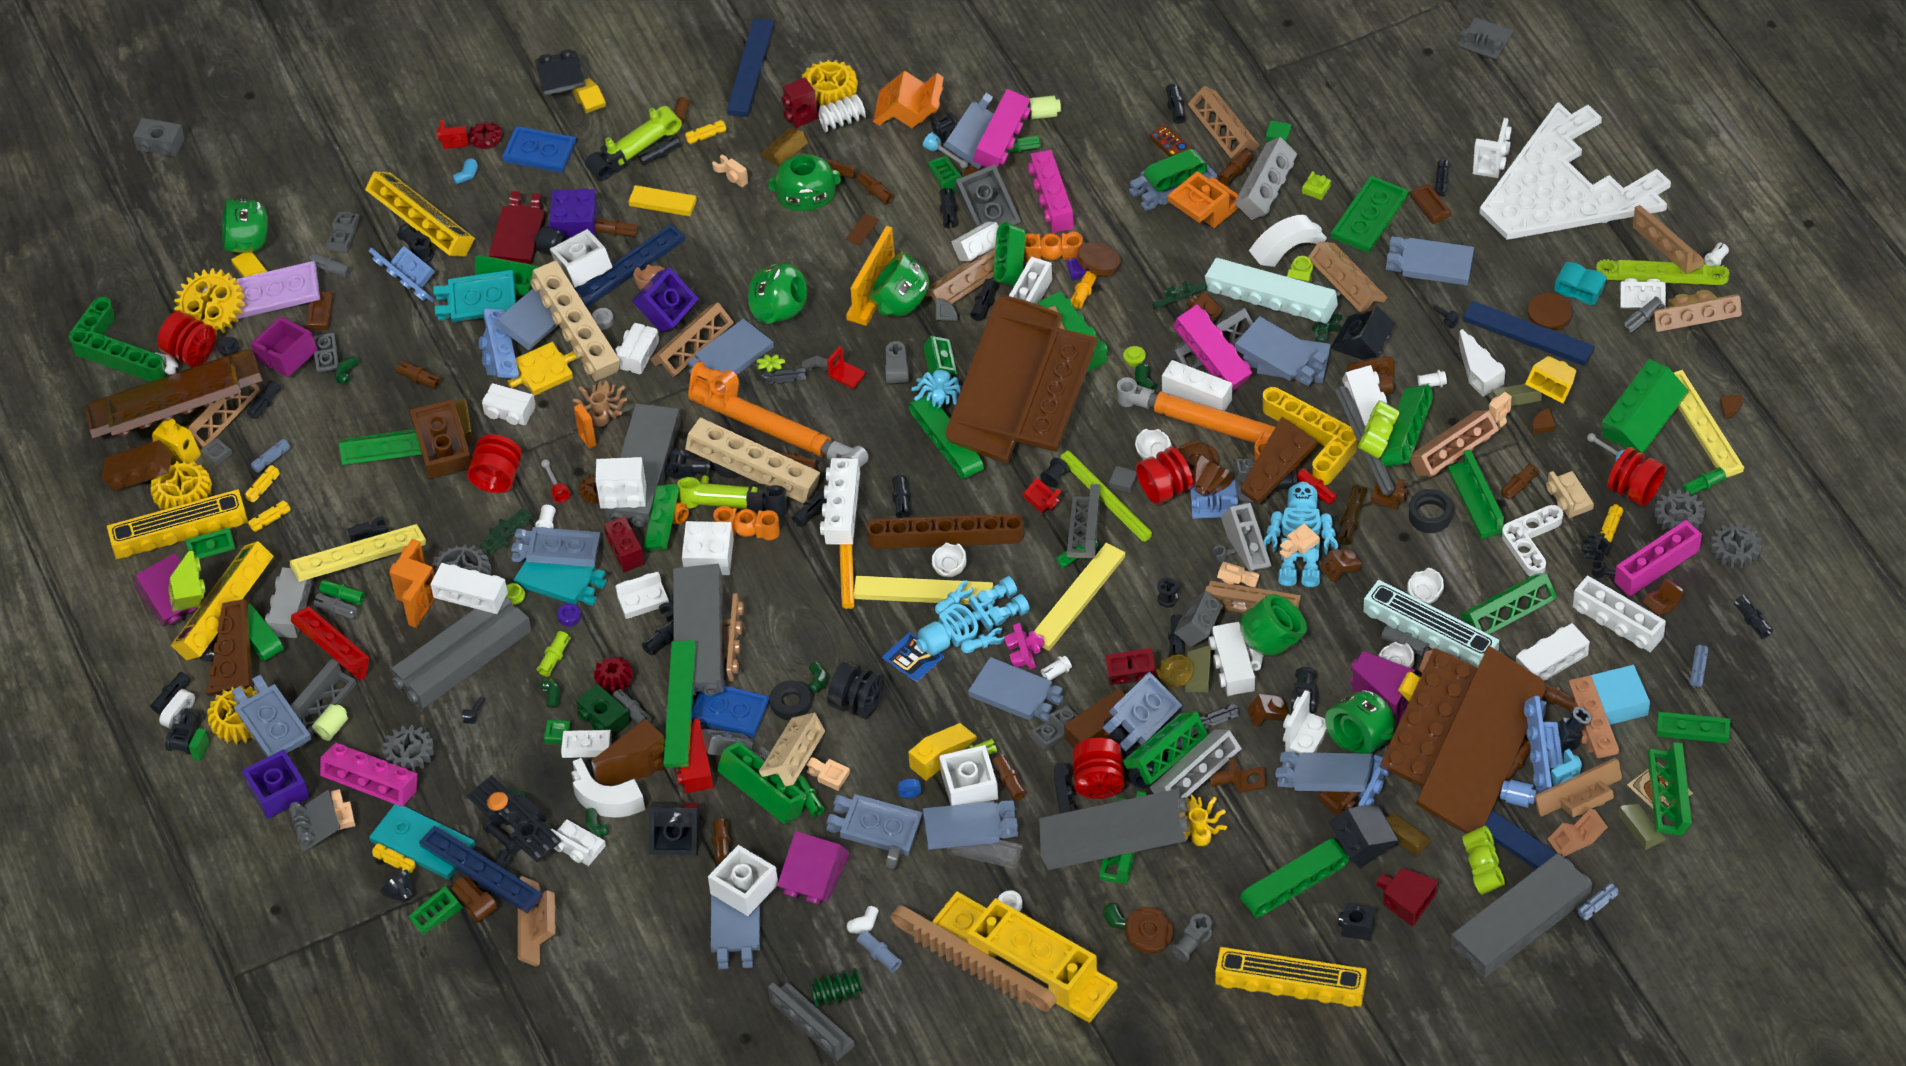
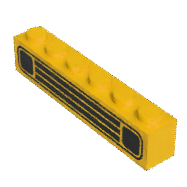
M373 172L365 189L367 192L417 231L429 237L431 242L449 256L466 257L475 239L473 236L392 173Z
M239 489L107 525V529L117 560L167 545H173L186 539L218 530L238 527L248 523Z
M257 541L242 548L171 644V647L186 661L200 657L217 635L222 603L243 599L274 557L261 543Z
M1220 947L1216 967V985H1221L1225 988L1246 989L1250 992H1267L1276 996L1287 995L1294 996L1297 999L1319 1000L1323 1003H1340L1348 1007H1362L1367 969Z

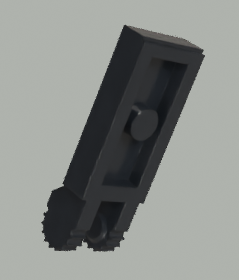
M1063 762L1057 763L1054 766V781L1060 814L1075 811L1074 804L1069 805V799H1072L1071 785H1069L1068 767Z

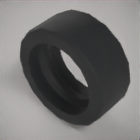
M1425 489L1412 496L1409 502V521L1414 528L1424 533H1437L1449 526L1452 520V502L1446 494L1435 489ZM1426 504H1433L1442 508L1444 513L1436 518H1426L1417 513V509Z

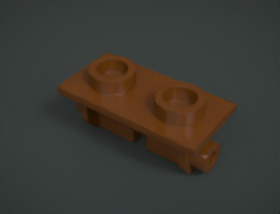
M1383 356V358L1356 363L1351 362L1347 365V372L1371 365L1373 372L1376 371L1377 374L1395 377L1393 356Z

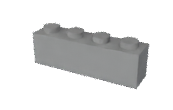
M1213 730L1153 783L1150 789L1154 794L1178 789L1181 797L1187 798L1229 760V757H1233L1239 752L1241 747L1230 730Z

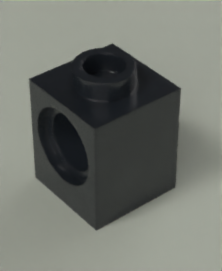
M1346 903L1345 911L1340 912L1338 918V926L1342 927V937L1371 941L1375 908Z

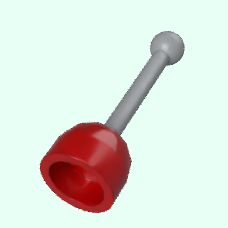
M544 459L541 462V466L546 469L554 485L551 489V496L557 503L565 502L570 497V491L565 484L557 482L549 467V460Z

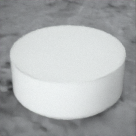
M1005 891L998 897V900L1020 912L1022 898L1017 892Z

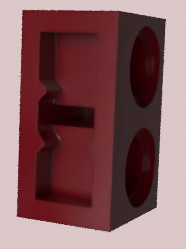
M625 516L605 523L606 540L623 573L643 566L642 548Z
M1152 648L1105 655L1110 685L1137 682L1143 679L1149 672L1156 678Z

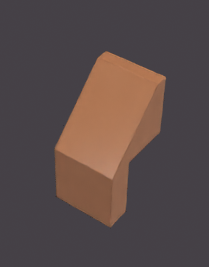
M1589 809L1574 825L1562 823L1548 840L1556 852L1564 857L1592 844L1608 827L1596 810Z

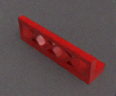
M307 607L291 614L290 622L359 680L366 678L369 657L312 608Z

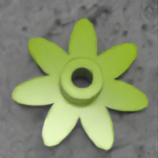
M765 354L764 359L757 360V363L760 364L758 369L767 368L768 372L774 371L775 368L781 369L780 364L785 363V360L779 359L778 354L772 358Z

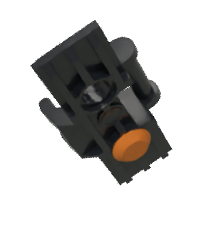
M492 775L467 795V798L489 818L484 823L483 830L491 833L500 841L511 855L522 849L537 863L562 841L543 823L547 820L544 813L522 793L514 795ZM500 825H510L515 830L510 834L511 839L498 828Z

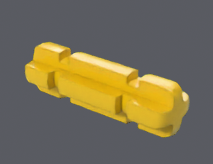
M720 120L714 122V125L709 124L698 128L695 132H687L685 137L689 144H693L697 140L701 141L715 136L716 133L721 134L725 132L726 126L724 121Z
M270 465L265 470L266 474L263 473L254 482L253 488L250 487L245 492L248 501L253 503L260 497L259 494L262 495L271 485V480H275L279 476L278 468Z
M281 501L276 504L275 508L273 506L258 515L257 519L256 517L248 522L249 527L252 531L257 532L263 528L262 526L265 525L266 527L279 519L280 515L284 516L289 513L290 507L287 502Z
M1618 504L1610 507L1602 527V532H1600L1605 534L1604 538L1609 543L1613 540L1623 513V508L1619 507Z
M376 844L372 850L374 857L380 860L383 858L384 862L398 869L402 868V871L407 869L412 873L416 867L414 860L408 857L404 858V855L390 848L386 849V846L382 844Z

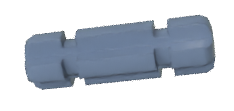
M285 439L280 440L276 446L271 447L251 463V467L256 473H259L265 466H268L288 451L290 445Z
M1697 645L1695 648L1690 678L1691 686L1701 687L1703 685L1708 654L1707 646Z
M1612 883L1606 885L1603 888L1604 891L1600 890L1587 901L1588 904L1584 903L1578 908V915L1583 920H1588L1593 916L1592 913L1598 912L1609 903V899L1612 900L1618 895V888Z

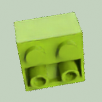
M189 551L170 577L168 592L172 612L200 607L201 599H204L203 579L199 580V571H201L200 561L198 557L194 558L193 551Z

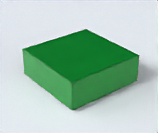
M1270 121L1265 141H1272L1281 137L1287 143L1292 124Z
M547 720L544 736L545 744H562L563 731L571 730V722Z
M198 728L189 744L193 760L200 762L210 744L207 732L204 729Z

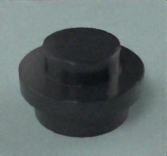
M234 337L221 339L217 344L218 352L224 357L237 353L239 350L238 340Z

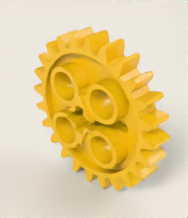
M213 268L210 274H207L205 269H203L201 276L195 272V279L193 280L187 277L189 284H181L184 290L176 292L180 298L174 299V302L178 305L174 310L183 311L193 316L196 320H201L205 324L211 325L215 329L216 336L217 330L225 333V326L233 328L230 322L239 321L236 314H243L239 307L245 306V303L242 301L245 298L241 292L243 289L238 284L236 278L232 279L230 273L225 275L221 269L216 273ZM204 288H207L205 292L200 293ZM227 293L224 298H220L221 295ZM199 307L196 312H192L195 308ZM215 313H219L216 317L212 318Z

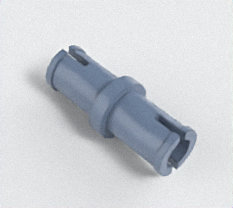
M868 930L863 931L858 936L857 942L871 953V957L874 960H879L890 972H894L900 967L902 961L887 949L888 946L884 942L880 943Z

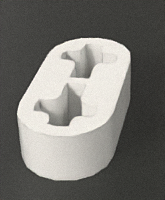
M185 689L178 691L162 711L159 720L160 724L169 729H172L174 723L179 724L181 710L192 708L195 695Z

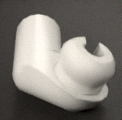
M156 353L162 356L164 360L165 373L175 374L176 368L179 366L175 358Z
M1245 642L1252 669L1257 671L1261 668L1264 655L1251 649Z
M868 906L863 917L855 918L847 923L848 931L860 934L865 930L870 931L878 915V909Z

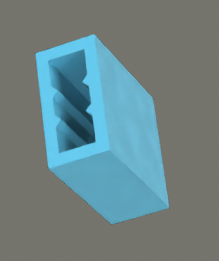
M1634 665L1590 675L1610 725L1648 715L1650 701Z

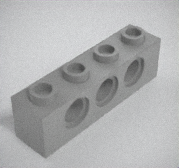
M1281 137L1265 144L1234 202L1251 220L1264 217L1270 211L1272 201L1278 196L1277 191L1285 182L1287 172L1294 165L1293 161L1297 153Z

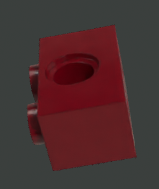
M806 77L783 86L784 96H782V102L785 106L783 114L787 122H791L796 129L818 119L815 90Z

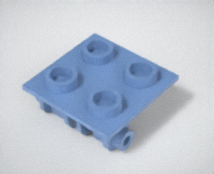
M1232 480L1230 485L1213 495L1207 494L1206 497L1197 493L1194 490V485L1191 489L1192 519L1221 518L1229 507L1238 505L1235 480Z

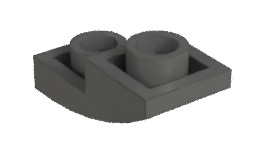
M338 212L332 223L333 231L326 242L327 250L348 252L357 230L359 214Z
M328 333L313 336L318 349L314 352L317 373L336 370L338 354L335 334Z
M1235 458L1234 461L1236 494L1240 501L1253 502L1241 493V486L1256 462L1251 459Z
M1065 706L1050 714L1049 720L1046 723L1032 729L1029 737L1046 751L1065 738L1064 725L1078 715L1070 707Z

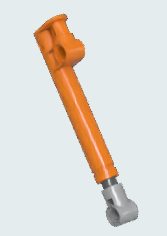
M701 361L694 365L690 375L689 400L819 457L827 455L829 460L831 458L858 459L859 467H862L868 461V453L861 446L851 448L837 441L831 442V437L737 397L739 379L733 371L725 370L722 372L717 369L712 370L705 367V363Z
M1122 378L1117 383V400L1120 405L1124 407L1136 405L1146 409L1152 407L1155 413L1165 414V416L1254 443V461L1259 457L1275 429V426L1170 395L1169 393L1161 391L1159 394H1155L1154 390L1137 385L1136 381L1132 378ZM1299 464L1292 471H1296Z

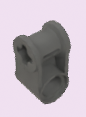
M899 341L890 342L886 346L885 371L887 384L909 382L906 350L904 344Z

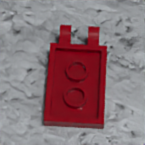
M512 191L510 205L502 207L489 257L532 265L537 248L534 244V237L542 229L546 216L545 210H541L543 202H540L541 194L532 193L531 206L522 205V200H519L520 192Z

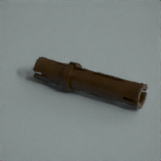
M1360 485L1352 487L1345 515L1340 520L1341 528L1337 536L1339 544L1342 543L1344 537L1343 545H1350L1353 532L1358 526L1357 519L1366 494L1364 486L1361 487L1359 493Z

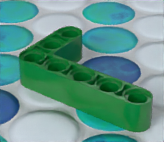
M106 297L95 299L69 334L72 350L78 357L150 382L167 376L164 360L159 354L104 336L115 320L111 301Z

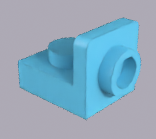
M1570 749L1564 751L1563 763L1551 770L1552 787L1579 775L1581 772L1582 763L1579 757L1573 755Z

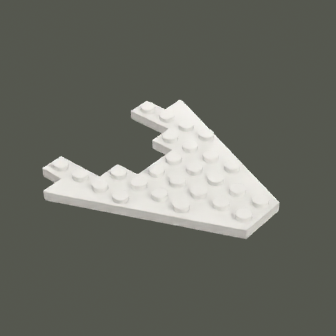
M1558 102L1480 207V214L1507 240L1590 224L1607 223L1612 220L1634 217V208L1638 205H1641L1650 214L1667 210V203L1658 194L1669 189L1671 181L1656 169L1625 188L1621 187L1610 175L1592 185L1569 162L1582 154V149L1573 139L1601 124L1602 117L1589 105L1571 114Z

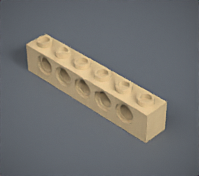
M555 260L534 269L531 280L532 288L541 295L544 307L549 308L554 323L561 327L565 340L567 342L570 341L573 346L575 356L582 360L585 372L591 375L595 382L618 372L619 358L558 262Z
M699 418L688 433L686 450L760 484H766L767 487L772 485L782 486L786 489V496L801 503L809 499L818 486L819 471L703 418Z

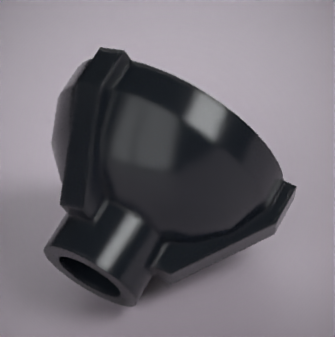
M405 869L380 889L383 896L395 900L400 899L402 903L414 894L411 891L413 888L410 872Z

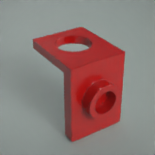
M840 346L827 360L829 378L851 389H854L865 376V371L844 362L843 350ZM838 356L836 363L833 365L835 358Z

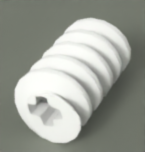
M856 94L851 96V100L845 97L843 102L836 100L835 105L832 102L828 103L827 107L822 105L819 111V119L825 132H828V125L834 130L836 129V122L843 127V120L845 119L848 124H851V117H854L858 122L859 114L864 118L866 116L863 104Z

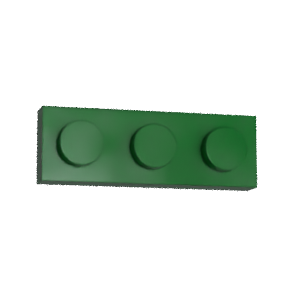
M675 484L656 487L644 543V549L649 552L667 550L680 488Z
M1667 712L1658 713L1657 737L1718 743L1729 742L1730 719Z

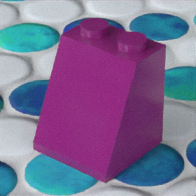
M176 553L135 575V590L163 627L167 624L172 626L182 619L181 616L188 612L190 615L194 614L199 608L172 612L168 587L171 575L181 563Z
M1362 651L1359 659L1355 658L1351 666V672H1353L1350 685L1353 686L1352 694L1364 690L1381 696L1393 712L1396 730L1409 702L1398 689L1407 672L1415 674V670Z
M795 831L777 886L784 890V895L797 898V895L806 897L805 901L819 905L820 901L827 903L849 858L850 852L840 844Z

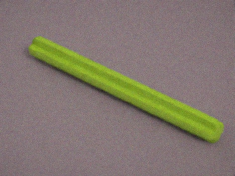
M1070 451L1061 454L1060 457L1066 462L1069 470L1089 489L1091 484H1100V500L1141 541L1146 542L1152 537L1151 530Z

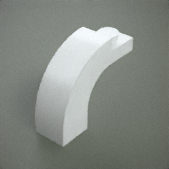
M1296 215L1283 219L1267 229L1256 240L1249 252L1260 265L1275 267L1282 256L1293 246L1305 242L1318 244L1319 241L1324 242L1327 238L1321 232V227L1311 222L1306 215Z
M582 758L573 761L574 771L571 774L574 780L575 796L586 809L594 808L597 810L598 815L605 817H625L645 810L643 796L634 779L616 786H604L591 778Z

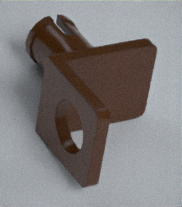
M1229 757V769L1215 772L1210 776V782L1212 787L1233 783L1239 793L1262 789L1266 786L1264 767H1257L1241 771L1235 759ZM1251 775H1259L1260 778L1257 783H1247V779Z

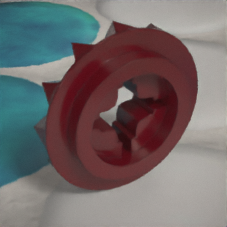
M484 121L483 124L476 123L475 127H470L468 138L474 147L488 149L496 146L501 141L502 131L500 126L495 125L494 122L487 123ZM487 131L486 138H484L483 132Z

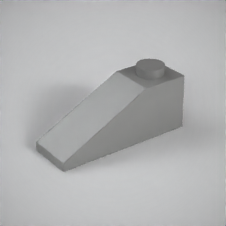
M1251 503L1229 507L1221 516L1229 541L1249 572L1270 568L1271 563Z

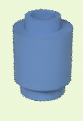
M1516 780L1504 781L1500 799L1506 800L1505 803L1528 808L1529 804L1535 803L1534 796L1537 794V790H1533V784Z

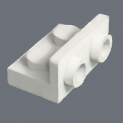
M1629 278L1620 283V309L1637 310L1638 307L1642 308L1655 296L1665 306V282H1660L1659 279H1648L1647 282H1638V279Z
M659 572L646 574L630 581L627 580L615 586L617 599L626 619L659 609L658 607L662 603L669 602L661 583Z
M610 730L563 731L562 758L598 756L612 745Z
M566 820L557 831L551 829L562 840L554 849L558 852L563 851L570 855L574 861L582 862L587 866L593 862L606 846L603 839L569 820Z

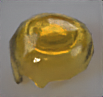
M1178 654L1162 660L1160 670L1156 669V673L1163 684L1171 688H1177L1189 682L1194 668L1188 657Z

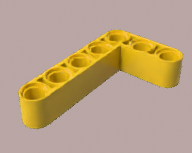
M1270 387L1264 390V414L1278 422L1281 417H1284L1318 443L1325 446L1313 461L1312 475L1318 480H1323L1324 485L1331 483L1357 452L1358 441L1351 426L1279 388Z

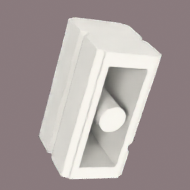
M986 222L951 241L959 260L971 261L977 256L993 249L996 244L998 224L996 222Z
M634 323L630 330H626L623 338L624 342L621 346H617L615 354L620 360L619 369L642 374L659 343V336L656 328Z
M492 383L482 401L484 414L491 419L500 418L507 420V422L513 425H526L535 409V400L533 394Z

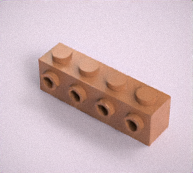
M1490 410L1473 412L1413 452L1410 462L1417 475L1432 477L1438 474L1443 467L1457 461V458L1463 455L1465 450L1470 449L1472 451L1476 445L1490 439L1491 435L1499 430Z

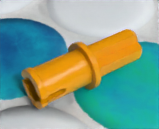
M1087 271L1081 282L1075 286V292L1070 300L1076 309L1078 307L1079 309L1082 308L1087 296H1090L1092 293L1091 287L1097 277L1091 271Z

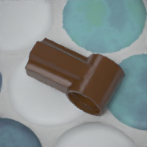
M460 877L451 888L452 893L464 904L468 914L476 923L497 909L493 898L486 891L482 892L468 877Z

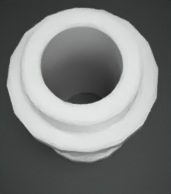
M1718 243L1712 252L1705 256L1704 263L1707 266L1721 265V260L1728 254L1729 248L1725 244L1721 247L1722 243Z
M1437 370V373L1417 376L1419 386L1429 385L1430 387L1440 386L1441 388L1447 384L1444 371L1440 372V370Z
M543 505L540 518L535 526L553 528L552 521L556 511L555 508L551 505Z
M1059 656L1057 661L1041 669V673L1044 678L1051 681L1064 672L1068 673L1072 665L1066 656Z

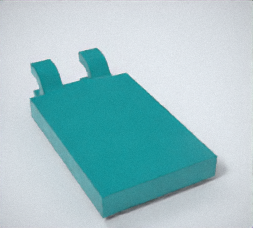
M513 270L448 279V285L433 286L434 296H436L437 301L448 299V305L435 306V315L438 316L439 321L447 320L450 317L453 322L484 318V309H497L506 312L516 303Z
M525 561L516 575L514 583L524 589L576 605L579 600L593 606L597 600V597L593 596L595 588L588 587V584L590 583L604 589L607 580L604 579L605 571L596 570L595 567Z

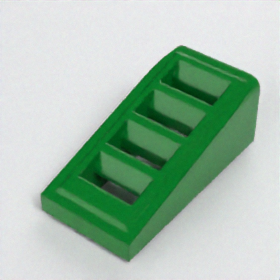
M945 155L927 162L940 189H945V195H947L946 187L951 188L953 194L956 193L953 186L955 181L962 178V176L948 156Z
M444 886L408 917L423 935L455 915L463 906L449 889ZM446 900L450 902L447 906L444 904ZM438 905H440V907L442 908V910L439 912L435 908ZM430 910L435 915L432 918L427 914ZM422 915L427 920L425 924L419 919Z

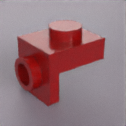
M440 120V128H437L436 132L438 141H442L443 149L469 146L466 126L446 128L444 120Z
M1036 478L1021 496L1042 513L1047 507L1051 510L1058 503L1059 499L1057 496L1061 490L1058 488L1053 492L1040 479Z

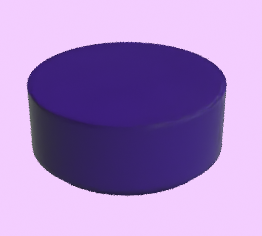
M564 604L557 611L558 620L563 626H574L581 619L580 609L575 604Z

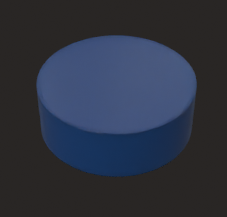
M906 779L897 784L898 795L903 798L916 797L922 791L921 783L916 779Z

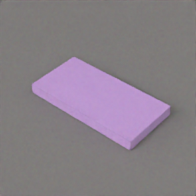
M314 261L236 279L243 289L241 292L245 296L242 299L245 306L239 307L243 314H236L237 319L320 300L317 269Z

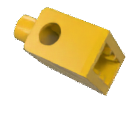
M1547 356L1533 366L1525 385L1564 403L1573 384L1576 370L1568 366L1564 361H1558Z
M172 418L163 421L152 434L153 442L160 440L173 452L171 459L173 463H176V460L179 463H183L186 459L190 464L201 455L191 431L177 424Z

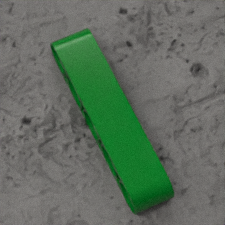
M1429 385L1405 388L1397 408L1399 415L1393 425L1387 446L1381 455L1384 466L1409 463L1433 400L1432 390Z
M926 394L921 399L914 400L908 404L914 419L962 480L984 470L982 460L976 452L954 445L947 440L945 432L950 418L941 407H938V404H935V407L933 406L931 396L929 401H927L928 394Z
M1329 839L1248 887L1241 894L1240 900L1254 917L1259 918L1346 866L1350 859L1336 839Z

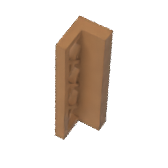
M1203 86L1188 103L1189 107L1231 159H1235L1245 148L1255 151L1260 146L1215 90ZM1202 98L1205 99V109H1199L1196 106ZM1211 112L1216 113L1215 123L1209 122ZM1221 126H1227L1226 136H1220ZM1237 139L1240 144L1232 151L1231 141Z
M1641 205L1634 208L1633 228L1683 272L1687 274L1704 266V259L1655 216L1650 214Z
M1319 241L1308 258L1359 312L1367 310L1373 301L1385 302L1387 296L1335 243Z
M995 247L971 261H966L929 285L925 296L932 297L935 303L936 298H942L953 304L982 285L985 279H991L993 277Z
M718 302L712 304L650 360L655 366L662 363L670 375L674 377L688 365L689 360L695 358L697 352L718 338L734 322ZM717 314L725 321L722 327L714 326V317ZM701 329H709L708 340H699V331ZM686 342L694 343V352L692 354L684 353ZM672 355L679 356V366L676 369L667 360Z
M256 384L248 386L252 390L249 396H241L240 392L237 393L236 397L232 398L236 399L235 410H227V400L222 398L216 400L215 404L204 407L185 426V428L191 431L196 444L201 449L212 442L261 391ZM214 413L222 414L221 425L212 424V415ZM200 428H208V438L205 442L196 434Z
M1210 581L1209 586H1206L1205 589L1223 605L1222 610L1244 613L1252 605L1269 594H1276L1288 599L1298 609L1301 595Z

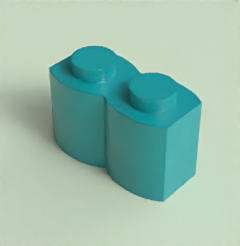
M1566 262L1556 279L1554 290L1563 296L1576 298L1585 304L1596 305L1605 288L1607 277L1597 270L1585 269L1577 263Z

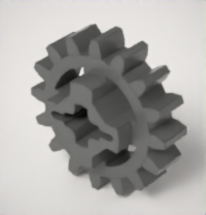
M1680 489L1677 490L1676 494L1668 491V497L1661 495L1660 501L1656 502L1654 517H1657L1656 523L1662 524V530L1667 528L1671 530L1687 520L1698 530L1699 525L1704 522L1705 508H1703V501H1697V495L1689 496V491H1686L1685 494H1681Z
M1730 522L1728 528L1721 525L1720 531L1715 530L1711 540V553H1715L1716 560L1722 559V565H1725L1727 562L1730 563L1731 568L1735 564L1743 568V563L1751 566L1752 560L1757 561L1759 554H1761L1762 539L1757 537V531H1750L1751 526L1743 528L1742 523L1734 526Z
M411 725L406 730L404 726H401L400 732L394 729L392 730L393 736H386L387 742L383 743V755L388 763L406 769L411 768L412 772L416 771L415 767L417 766L423 769L424 761L430 763V755H434L433 740L430 739L429 732L423 733L422 727L414 730V726Z

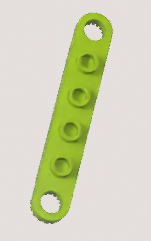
M1604 259L1596 265V270L1607 277L1606 280L1624 281L1625 279L1633 278L1641 282H1647L1648 279H1659L1660 282L1694 285H1723L1729 280V269L1727 267L1724 268L1723 265L1721 267L1719 264L1718 266H1707V264H1704L1703 267L1687 274L1673 262L1609 261V259L1606 261Z

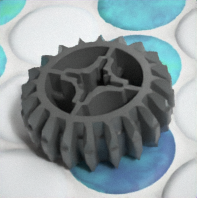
M466 543L463 547H459L456 544L453 549L447 546L446 552L440 551L439 557H434L431 564L434 575L441 563L456 565L467 570H476L490 576L492 570L487 555H484L482 549L477 550L474 545L468 548Z

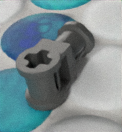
M1199 913L1191 918L1190 924L1184 930V936L1176 945H1172L1170 948L1177 959L1182 962H1188L1190 954L1195 949L1198 951L1203 944L1210 941L1212 937V921L1210 917Z

